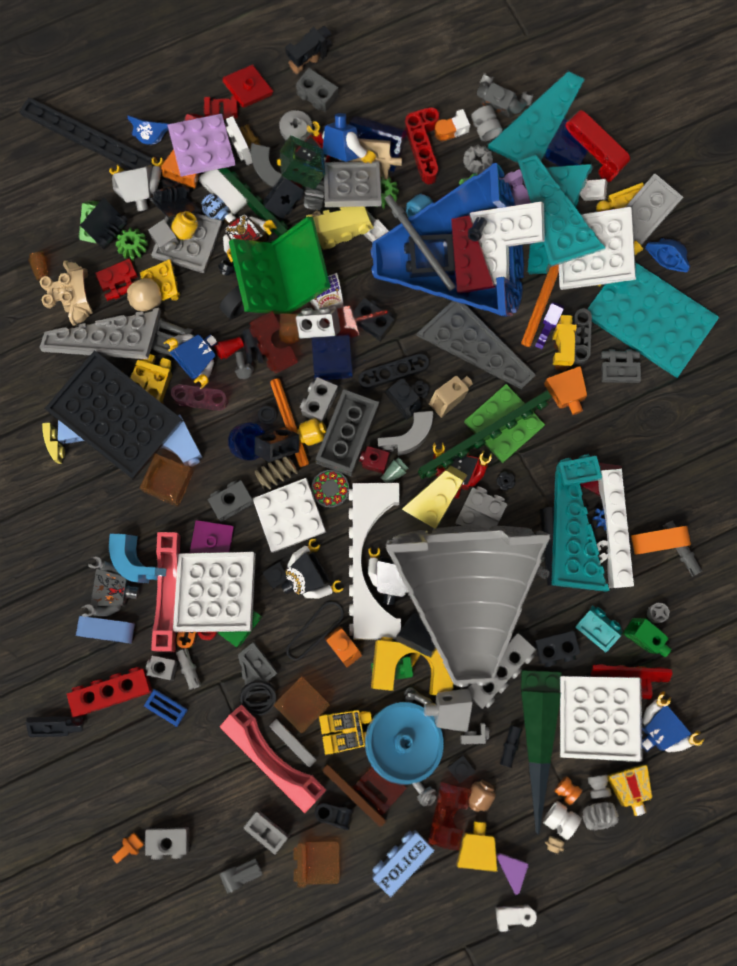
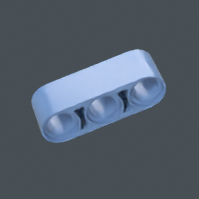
M79 616L76 636L132 643L135 624Z

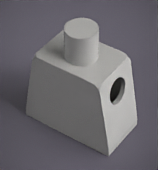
M462 689L439 692L436 696L435 704H424V716H434L438 728L468 731L472 708L470 690Z

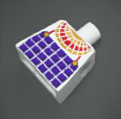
M337 273L328 276L331 288L310 301L315 310H319L322 307H330V309L337 308L338 311V309L344 307Z

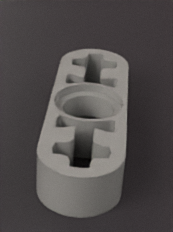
M275 719L269 727L308 767H311L316 758L279 720Z

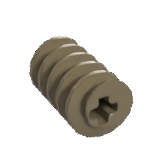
M289 456L288 458H281L282 461L275 460V465L268 462L269 469L261 466L262 473L254 470L263 489L264 486L272 489L271 482L277 486L278 478L284 482V475L291 478V471L298 474Z

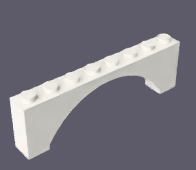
M353 483V489H349V500H353V508H349V519H353V527H349V538H353V546H349V558H353V565H349V577H353V585H349V596H353V604L349 606L350 616H353V624H350V636H353L354 640H381V637H389L396 640V636L401 630V619H396L387 613L371 595L363 577L361 557L364 542L372 526L387 510L394 505H399V483Z

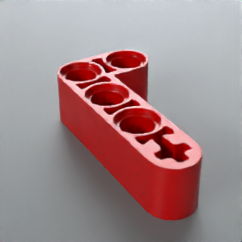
M432 107L412 112L405 119V131L421 179L425 184L435 183L438 175V166L427 136V132L435 130L436 123L439 121V112ZM410 123H416L417 125L411 126ZM416 139H421V140H423V141H421V142H416L415 140H416ZM421 155H427L428 157H427V158H421L420 156H421Z
M579 110L566 122L567 131L603 165L599 170V175L602 179L611 182L630 162L629 154L586 112Z

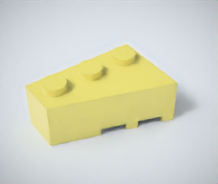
M366 206L340 207V211L330 213L329 210L323 211L324 215L313 217L320 246L323 250L333 248L338 243L349 241L353 237L365 234L374 228Z
M450 465L418 495L410 500L402 510L436 529L467 475Z

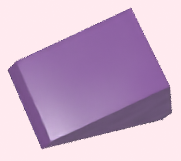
M497 853L496 857L515 895L520 893L528 864L505 854Z

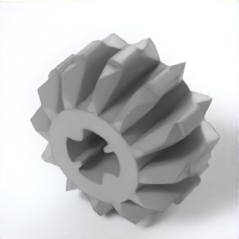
M612 803L592 804L583 810V820L588 829L602 830L618 823V813Z

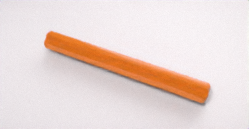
M559 265L550 266L521 344L523 346L530 347L558 276Z
M279 378L273 379L270 383L285 427L297 433V427ZM299 439V452L295 453L299 466L304 467L309 464L303 444Z

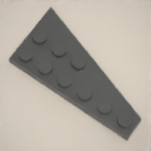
M452 301L416 335L521 390L536 376L465 304Z

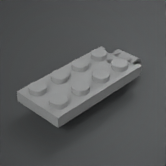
M656 174L649 179L626 206L632 208L634 241L636 240L641 246L683 199L682 195Z

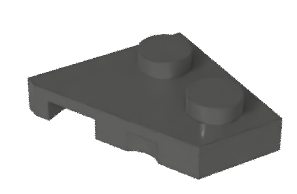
M255 642L238 654L245 685L253 681L268 682L279 673Z

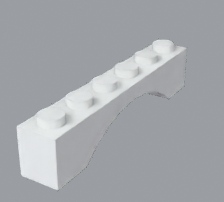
M622 469L602 470V479L598 480L607 529L609 588L634 586Z

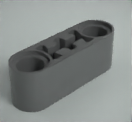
M579 309L572 319V325H576L575 358L573 363L575 366H583L590 357L592 315L587 309ZM578 317L585 318L586 322H580ZM582 331V339H584V340L582 341V344L579 345V344H580L579 334H580V332ZM576 353H582L585 356V358H578L576 356Z

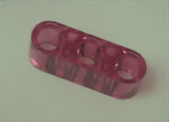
M176 385L171 391L173 399L181 406L221 411L228 405L225 393L218 389L204 387L201 389L196 386ZM186 392L183 398H177L178 393ZM199 394H203V395H204V399H203V400H201V401H196V400H195V398H196L197 395H199ZM223 397L221 403H214L215 398Z

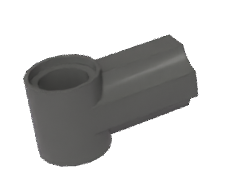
M257 858L238 867H231L219 875L226 892L230 893L244 886V883L263 875Z

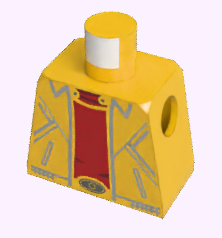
M639 765L608 775L609 783L620 804L624 807L631 805L635 816L645 814L646 810L643 801L652 799L647 765Z

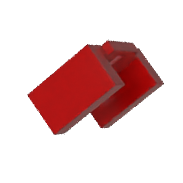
M231 96V100L213 99V101H210V97H204L205 117L218 115L219 102H224L223 120L232 116L233 118H238V101L234 96Z

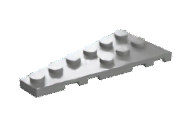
M155 308L152 312L143 313L141 311L136 312V315L125 317L122 315L95 321V324H79V327L72 329L65 327L46 331L39 348L42 352L91 355L95 350L101 356L148 359L161 310L160 308Z

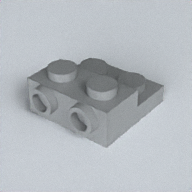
M477 486L476 489L472 487L455 524L458 526H481L490 530V527L498 525L507 506L504 503L505 499L498 495H494V497L488 495V491L482 487Z

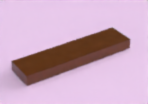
M327 764L323 772L379 827H382L386 819Z

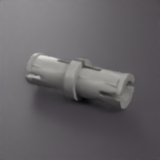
M188 649L176 652L182 668L181 673L186 678L189 690L200 687L201 683L195 670L196 665L193 664Z

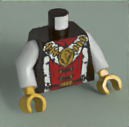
M233 213L228 214L224 218L228 226L224 229L223 244L224 251L227 253L230 262L233 261L229 246L231 239L266 242L268 240L266 232L268 235H271L270 230L272 228L277 229L274 222L242 215L237 219Z

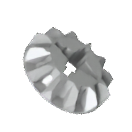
M477 145L470 147L465 152L463 160L465 167L469 171L481 173L492 165L493 158L491 151H488L486 146L481 147ZM475 154L478 157L483 156L481 158V162H479L478 160L475 161Z

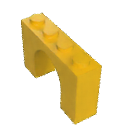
M381 637V641L376 640L371 688L393 691L395 668L398 661L408 653H418L426 658L431 668L429 694L437 695L439 692L453 691V681L438 650L430 658L399 642H393V638Z

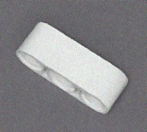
M217 169L206 171L198 177L202 185L212 195L216 194L229 207V213L235 215L247 204L242 194Z

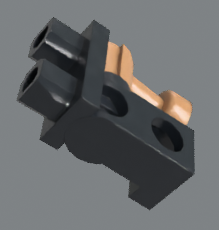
M325 26L318 30L312 27L310 32L304 35L303 40L295 46L291 43L285 46L286 56L291 60L289 65L296 74L303 70L302 66L307 62L316 63L320 56L322 59L327 56L326 50L332 46V42L329 39L331 32Z

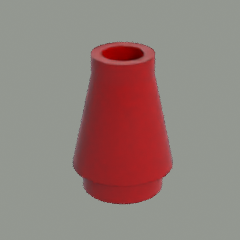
M237 337L218 342L215 345V350L220 359H227L240 348H243L244 344L241 338Z

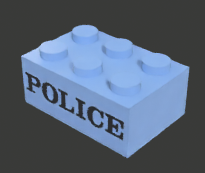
M409 830L402 837L403 843L399 847L395 845L387 853L388 858L384 862L380 860L373 868V880L390 897L434 852L433 847L416 830L413 832Z

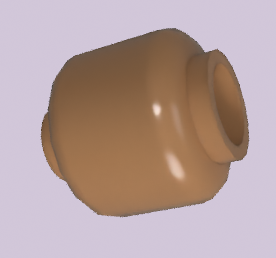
M484 780L474 782L466 795V799L470 803L469 807L476 812L480 810L487 811L496 798L495 788Z

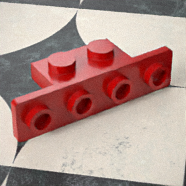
M599 664L592 667L590 677L641 678V699H651V682H669L673 672L672 669L663 667L646 668L644 666L626 667L624 665L606 666Z

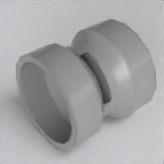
M608 775L588 777V782L593 788L590 791L591 798L611 796L610 788L606 787L609 781Z

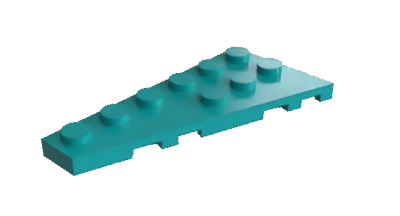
M568 71L488 145V149L517 163L519 160L534 155L542 161L577 96L584 79Z
M534 155L519 160V168L530 203H544L545 241L543 244L550 266L553 267L605 250V246L595 236L596 234L589 228L584 218L569 198L565 196L560 186L554 181L539 158Z
M592 165L546 168L554 181L560 186L562 192L576 208L579 195L586 185L588 174L593 169ZM543 242L530 243L528 273L547 274L550 269V263Z
M557 470L555 471L552 585L604 592L610 591L603 574L605 572L603 566L600 565L599 551L592 526L588 522V512L583 504L580 484L563 487L560 472Z

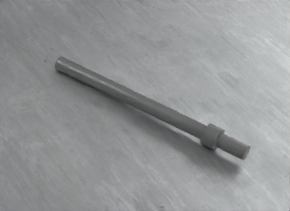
M391 194L385 197V201L393 210L392 214L394 217L400 220L448 290H453L456 286L405 216L404 209L401 205L398 206Z

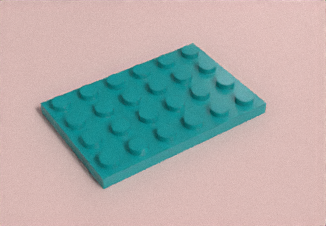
M635 262L636 280L605 284L587 310L592 315L593 323L635 351H639L641 355L677 378L719 317Z

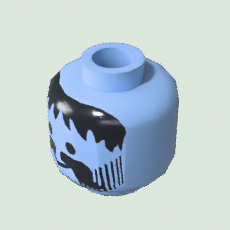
M209 194L202 201V211L211 219L223 221L229 214V207L216 194Z

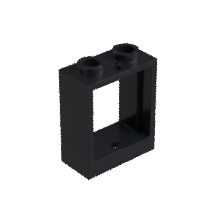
M453 234L420 236L425 243L443 242L446 267L442 268L448 276L454 275L456 271ZM409 236L406 243H404V253L408 254L406 272H409L410 278L439 276L433 267L416 268L414 247L416 243Z

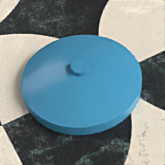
M400 702L383 708L373 717L367 728L365 749L370 764L381 777L396 784H413L426 779L435 771L442 758L444 743L441 728L435 725L434 716H424V708L417 704Z

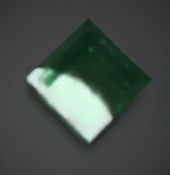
M290 135L280 150L281 176L295 181L304 187L315 189L326 174L323 149ZM295 144L316 152L311 162L295 155Z

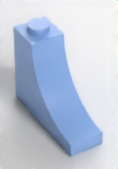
M184 420L161 447L176 454L186 467L198 464L200 459L203 458Z

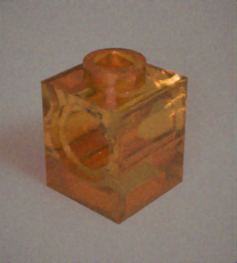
M280 314L279 336L280 340L284 341V343L292 344L295 341H299L296 321L298 314Z

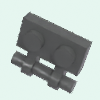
M615 349L601 351V359L609 360V362H602L601 364L602 382L640 383L641 365L640 363L633 362V359H639L640 352L632 351V349H626L625 351H615ZM616 359H625L626 362H616Z

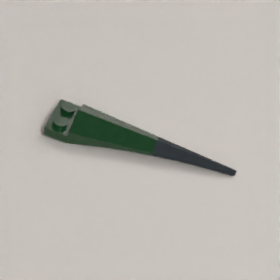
M522 670L520 691L529 760L535 830L538 835L540 833L561 698V672Z

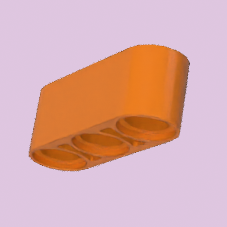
M688 526L631 536L634 555L691 545Z

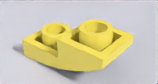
M42 423L47 450L55 462L62 464V458H65V449L58 441H55L58 437L57 429L51 423Z

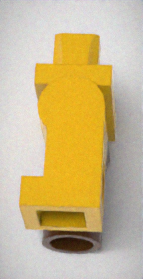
M561 315L560 321H558L553 332L552 340H556L554 348L558 351L553 357L554 369L559 371L569 370L575 358L576 325H572V316Z

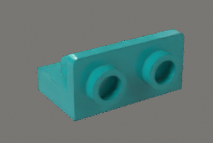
M583 455L576 460L566 458L561 460L556 466V471L559 470L563 487L602 479L597 456Z
M594 606L589 609L576 625L580 632L604 652H607L623 632L618 622L615 620L611 621L606 617V613L601 608H595Z

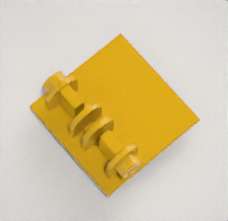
M171 259L140 272L141 279L149 278L157 283L160 287L162 301L168 298L172 300L179 299L180 292L177 290L178 283L175 281L176 276H174V266H172Z

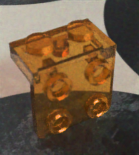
M299 842L297 844V848H294V860H297L298 869H294V882H298V887H306L307 884H337L339 882L338 842Z

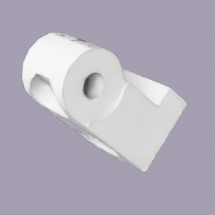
M529 906L496 907L499 931H508V925L522 924L529 927L536 921V913Z

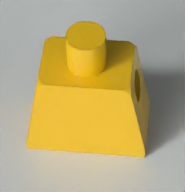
M474 821L473 833H464L457 859V867L497 871L495 840L493 835H485V822Z

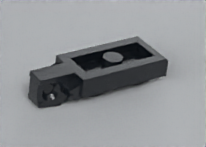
M70 716L27 717L25 722L29 737L68 736L73 732H82L84 726L83 717Z

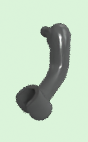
M412 687L407 688L404 696H406L405 701L408 703L416 700L423 704H434L430 698L419 694Z

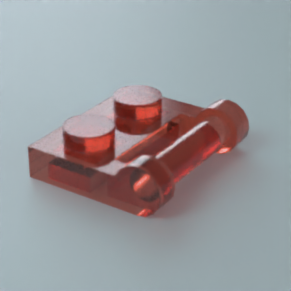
M373 767L353 786L356 791L359 790L379 809L378 812L381 815L407 789L403 784L392 783L384 779ZM367 780L388 798L385 803L365 785Z

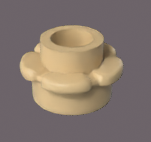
M549 836L548 841H545V844L548 845V850L554 853L564 851V841L553 836Z

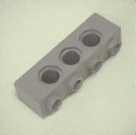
M519 633L507 645L499 667H503L506 670V675L504 678L495 676L494 681L491 682L493 690L487 693L483 690V685H477L476 683H472L467 688L470 690L472 701L481 709L484 706L489 708L496 700L493 696L498 691L502 693L508 687L506 682L511 677L515 679L522 671L520 666L524 662L528 664L534 658L533 652L536 649ZM511 652L519 655L517 663L510 661L509 655Z

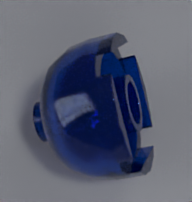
M240 423L236 425L228 436L230 452L241 460L251 461L260 458L255 455V437L265 434V431L260 425L254 423Z

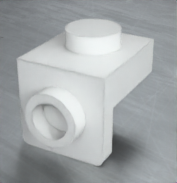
M586 179V185L580 193L583 200L606 199V179Z

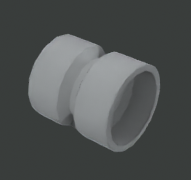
M492 106L481 107L471 115L482 141H488L497 137L503 130L499 120L496 119L497 116Z

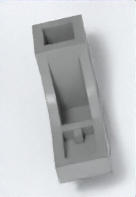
M433 411L414 413L412 428L402 436L378 438V449L392 452L397 448L398 456L416 450L424 443L430 433Z

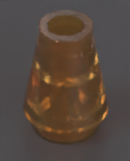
M35 252L29 254L30 258L28 261L36 280L40 281L42 277L47 276V257L44 255V252Z

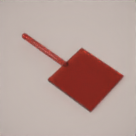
M350 305L337 308L341 330L336 336H329L330 342L360 336L356 324L357 321L384 315L388 311L384 310L354 318ZM324 318V321L327 324H330L329 320L327 318Z

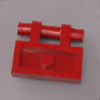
M130 259L95 273L102 290H111V292L104 294L107 301L119 299L121 295L126 294L127 289L133 283L131 280L138 277ZM126 282L125 286L116 288V286Z

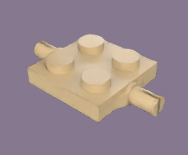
M358 139L360 145L366 151L370 150L376 155L373 162L379 161L380 179L382 176L384 179H388L390 165H402V158L391 157V141ZM357 158L350 162H362V160Z

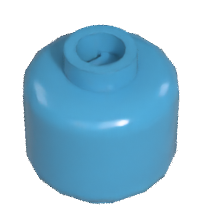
M423 194L416 195L407 203L406 213L408 217L414 216L433 202L432 199Z

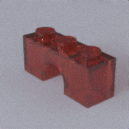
M273 311L250 323V332L254 338L257 337L260 343L258 344L259 350L262 354L266 355L268 359L266 362L271 372L274 371L276 374L298 363L290 346L278 349L271 342L272 334L281 329Z
M441 782L429 844L459 851L463 830L455 826L454 815L458 809L468 810L472 789Z

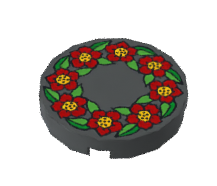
M325 470L314 478L311 491L319 505L335 508L346 501L349 494V483L342 473L336 470Z

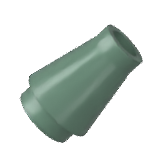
M399 458L393 459L380 478L385 483H392L405 475L409 468Z

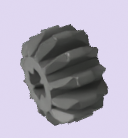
M310 178L307 181L304 196L305 208L311 210H320L322 208L325 193L323 180Z

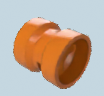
M566 776L556 786L554 792L565 797V802L571 805L579 797L582 789L579 786H573L572 780Z

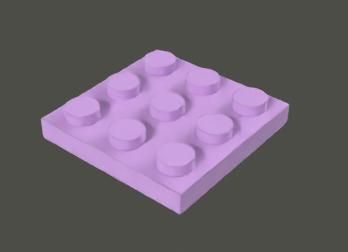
M222 114L168 124L181 177L235 166Z

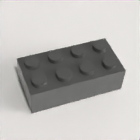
M343 389L317 454L316 463L352 477L377 415L379 402Z

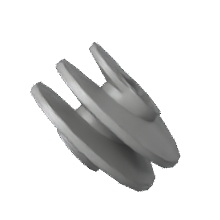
M290 111L282 116L279 125L281 135L285 140L296 145H302L312 135V133L307 131L308 125L312 129V122L304 112Z

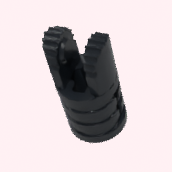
M259 329L244 330L242 334L244 336L247 364H252L251 352L254 351L257 353L258 363H264Z

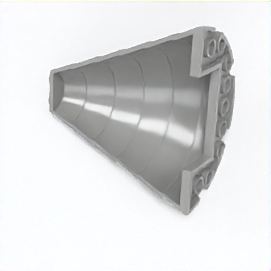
M453 526L433 528L431 534L423 530L404 533L393 537V543L392 540L386 542L387 551L395 563L397 571L407 587L408 593L418 609L420 617L430 633L431 639L455 685L459 687H465L471 683L487 685L488 682L494 681L503 654L512 636V631L522 611L521 607L540 565L541 556L548 540H550L549 534L537 531L536 535H534L532 529L512 526H492L490 530L481 526Z

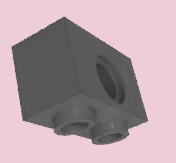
M242 481L231 482L227 485V489L215 491L210 495L211 498L207 499L220 522L254 504ZM232 495L235 497L232 504L225 503L228 496Z

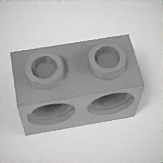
M322 307L319 310L305 308L296 316L299 338L336 336L341 330L337 308ZM324 318H327L330 324H327L324 321ZM306 319L310 320L312 325H309Z
M317 377L315 382H311L308 388L310 393L307 399H303L300 409H302L303 416L310 419L316 418L319 422L324 423L338 393V386ZM320 388H325L327 393L319 395L317 391ZM312 405L320 407L316 412H311L309 408Z
M259 810L244 827L248 833L273 854L277 853L289 837L286 832Z

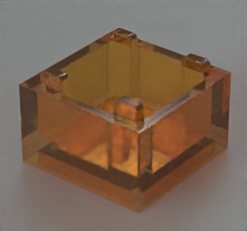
M155 454L139 489L143 493L178 507L194 472L187 466Z
M302 676L274 704L301 734L331 705Z

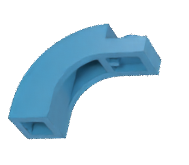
M110 534L109 552L111 561L122 577L139 583H149V579L158 580V576L166 577L167 569L146 567L141 564L136 553L137 536Z

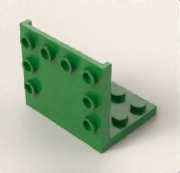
M307 216L272 243L242 239H231L229 241L245 312L289 315L331 288L313 217Z

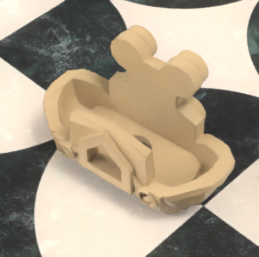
M64 261L63 266L68 273L60 274L57 282H53L47 276L40 279L41 287L47 290V294L42 297V303L45 307L52 308L55 306L56 301H61L65 312H69L70 322L72 325H77V323L85 321L92 314V308L87 300L84 279L88 277V271L76 263Z

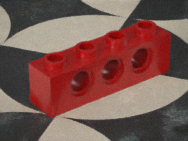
M136 667L128 670L129 674L123 676L121 673L111 675L110 680L104 682L102 679L93 681L91 686L86 688L83 685L72 688V692L67 694L72 716L79 717L152 693L153 690L146 669ZM130 679L133 682V687L127 691L124 684ZM111 685L114 689V693L112 696L108 697L105 693V690L108 686ZM89 692H93L95 695V699L91 703L86 698Z

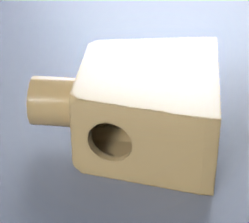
M458 376L453 377L434 392L429 405L442 418L465 398L469 391L468 388L473 384L471 379L467 376L461 380Z

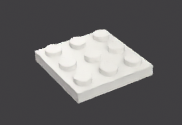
M307 478L253 498L272 553L326 533Z

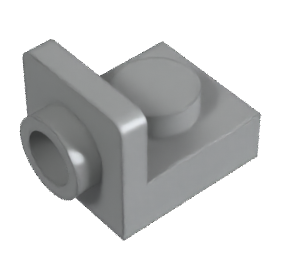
M480 723V735H477V731H465V735L460 736V744H486V739H489V727H485V723Z

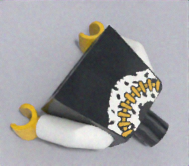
M311 539L308 546H303L292 554L288 563V569L285 571L288 581L282 584V589L286 594L295 591L297 596L303 595L306 598L319 599L332 594V592L339 593L343 590V588L340 590L335 588V584L341 582L339 580L335 581L332 586L329 585L331 581L314 553L319 550L320 545L317 547L311 546L316 539Z

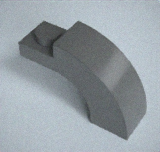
M252 144L251 159L255 171L264 183L273 188L282 174L274 170L270 164L269 156L271 150L268 147Z

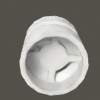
M556 801L546 814L543 823L551 829H557V833L568 840L578 828L582 818L572 811L567 812V807Z

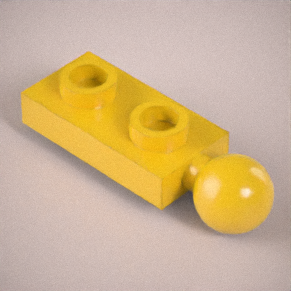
M643 183L609 195V202L600 201L596 206V211L601 212L625 208L642 189Z

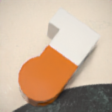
M464 110L457 111L454 118L439 120L436 123V139L446 141L469 132L470 124Z

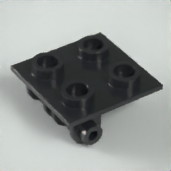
M185 185L176 186V188L173 186L171 188L157 189L156 192H153V197H150V200L168 218H175L180 212L188 211L193 214L201 211L187 197L189 188Z
M103 197L80 226L102 249H105L107 246L109 247V243L113 238L120 234V230L124 225H127L128 219L123 215L121 216Z

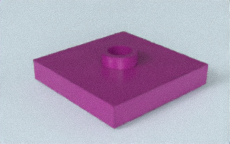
M196 520L190 553H230L234 526Z

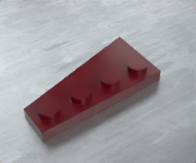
M464 216L451 219L457 292L460 294L495 288L479 240L472 241L468 238V230L474 224L472 218Z

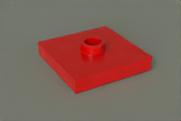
M253 65L223 77V83L243 108L273 94L272 89Z

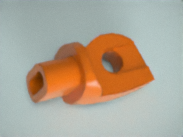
M132 833L128 838L124 837L122 841L123 847L112 858L118 863L129 853L137 855L139 853L138 850L144 845L143 841L136 833Z

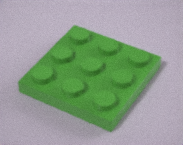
M506 384L470 415L464 423L476 434L525 403ZM535 414L526 420L522 418L517 421L518 424L510 430L504 429L499 437L495 439L489 438L485 441V445L502 464L545 426Z

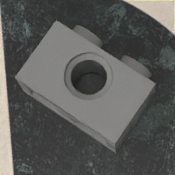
M189 827L149 828L145 830V855H151V859H162L163 855H171V858H184V854L189 853ZM164 838H169L172 841L170 849L163 846Z

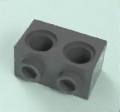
M310 68L296 83L298 96L303 100L311 102L318 110L321 109L327 112L338 98V87Z

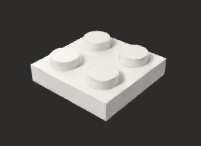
M233 116L227 118L228 126L226 130L233 146L237 150L240 160H245L247 165L252 164L249 148Z

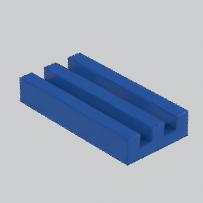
M156 689L153 690L144 704V707L176 727L179 726L180 721L188 711L187 708ZM155 695L159 696L163 700L167 701L171 705L181 710V713L179 714L175 710L171 709L167 705L155 699ZM153 702L157 704L158 706L162 707L163 709H165L166 711L170 712L178 718L175 721L171 717L167 716L163 712L151 706L150 703Z

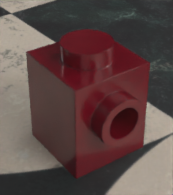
M367 446L366 451H362L359 460L362 462V468L384 474L389 459V452Z

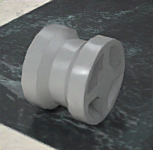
M663 603L653 604L647 610V617L653 623L664 622L669 617V609Z

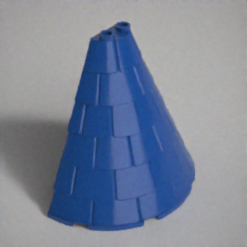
M493 163L477 176L474 175L437 202H432L414 216L409 217L408 220L420 236L453 234L451 221L453 218L470 216L471 212L516 206L509 182H505L501 178L504 177L502 168L498 163ZM402 223L372 242V274L375 278L394 284H401L418 291L421 290L504 317L513 316L512 313H516L520 306L523 287L519 279L524 278L523 245L509 246L510 281L505 277H497V286L495 288L459 294L457 292L456 273L449 275V278L456 286L451 291L448 290L439 276L410 278L409 272H406L408 254L404 253V243H406L410 234ZM443 242L425 243L442 267H446ZM414 244L416 268L432 267L417 244Z

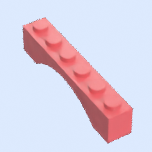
M157 532V567L167 570L166 577L158 576L157 604L152 631V651L175 652L176 632L173 631L177 562L178 554H180L181 536L178 533Z
M242 705L233 711L220 726L304 813L326 791L312 775L292 768L273 752L263 738L256 719Z

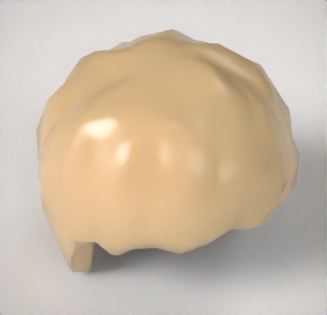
M139 279L133 282L127 289L129 303L137 311H148L159 306L162 302L160 287L153 279Z

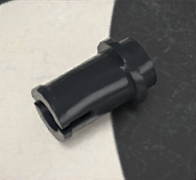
M477 217L472 228L468 230V238L470 240L478 241L481 239L482 231L487 224L485 218Z

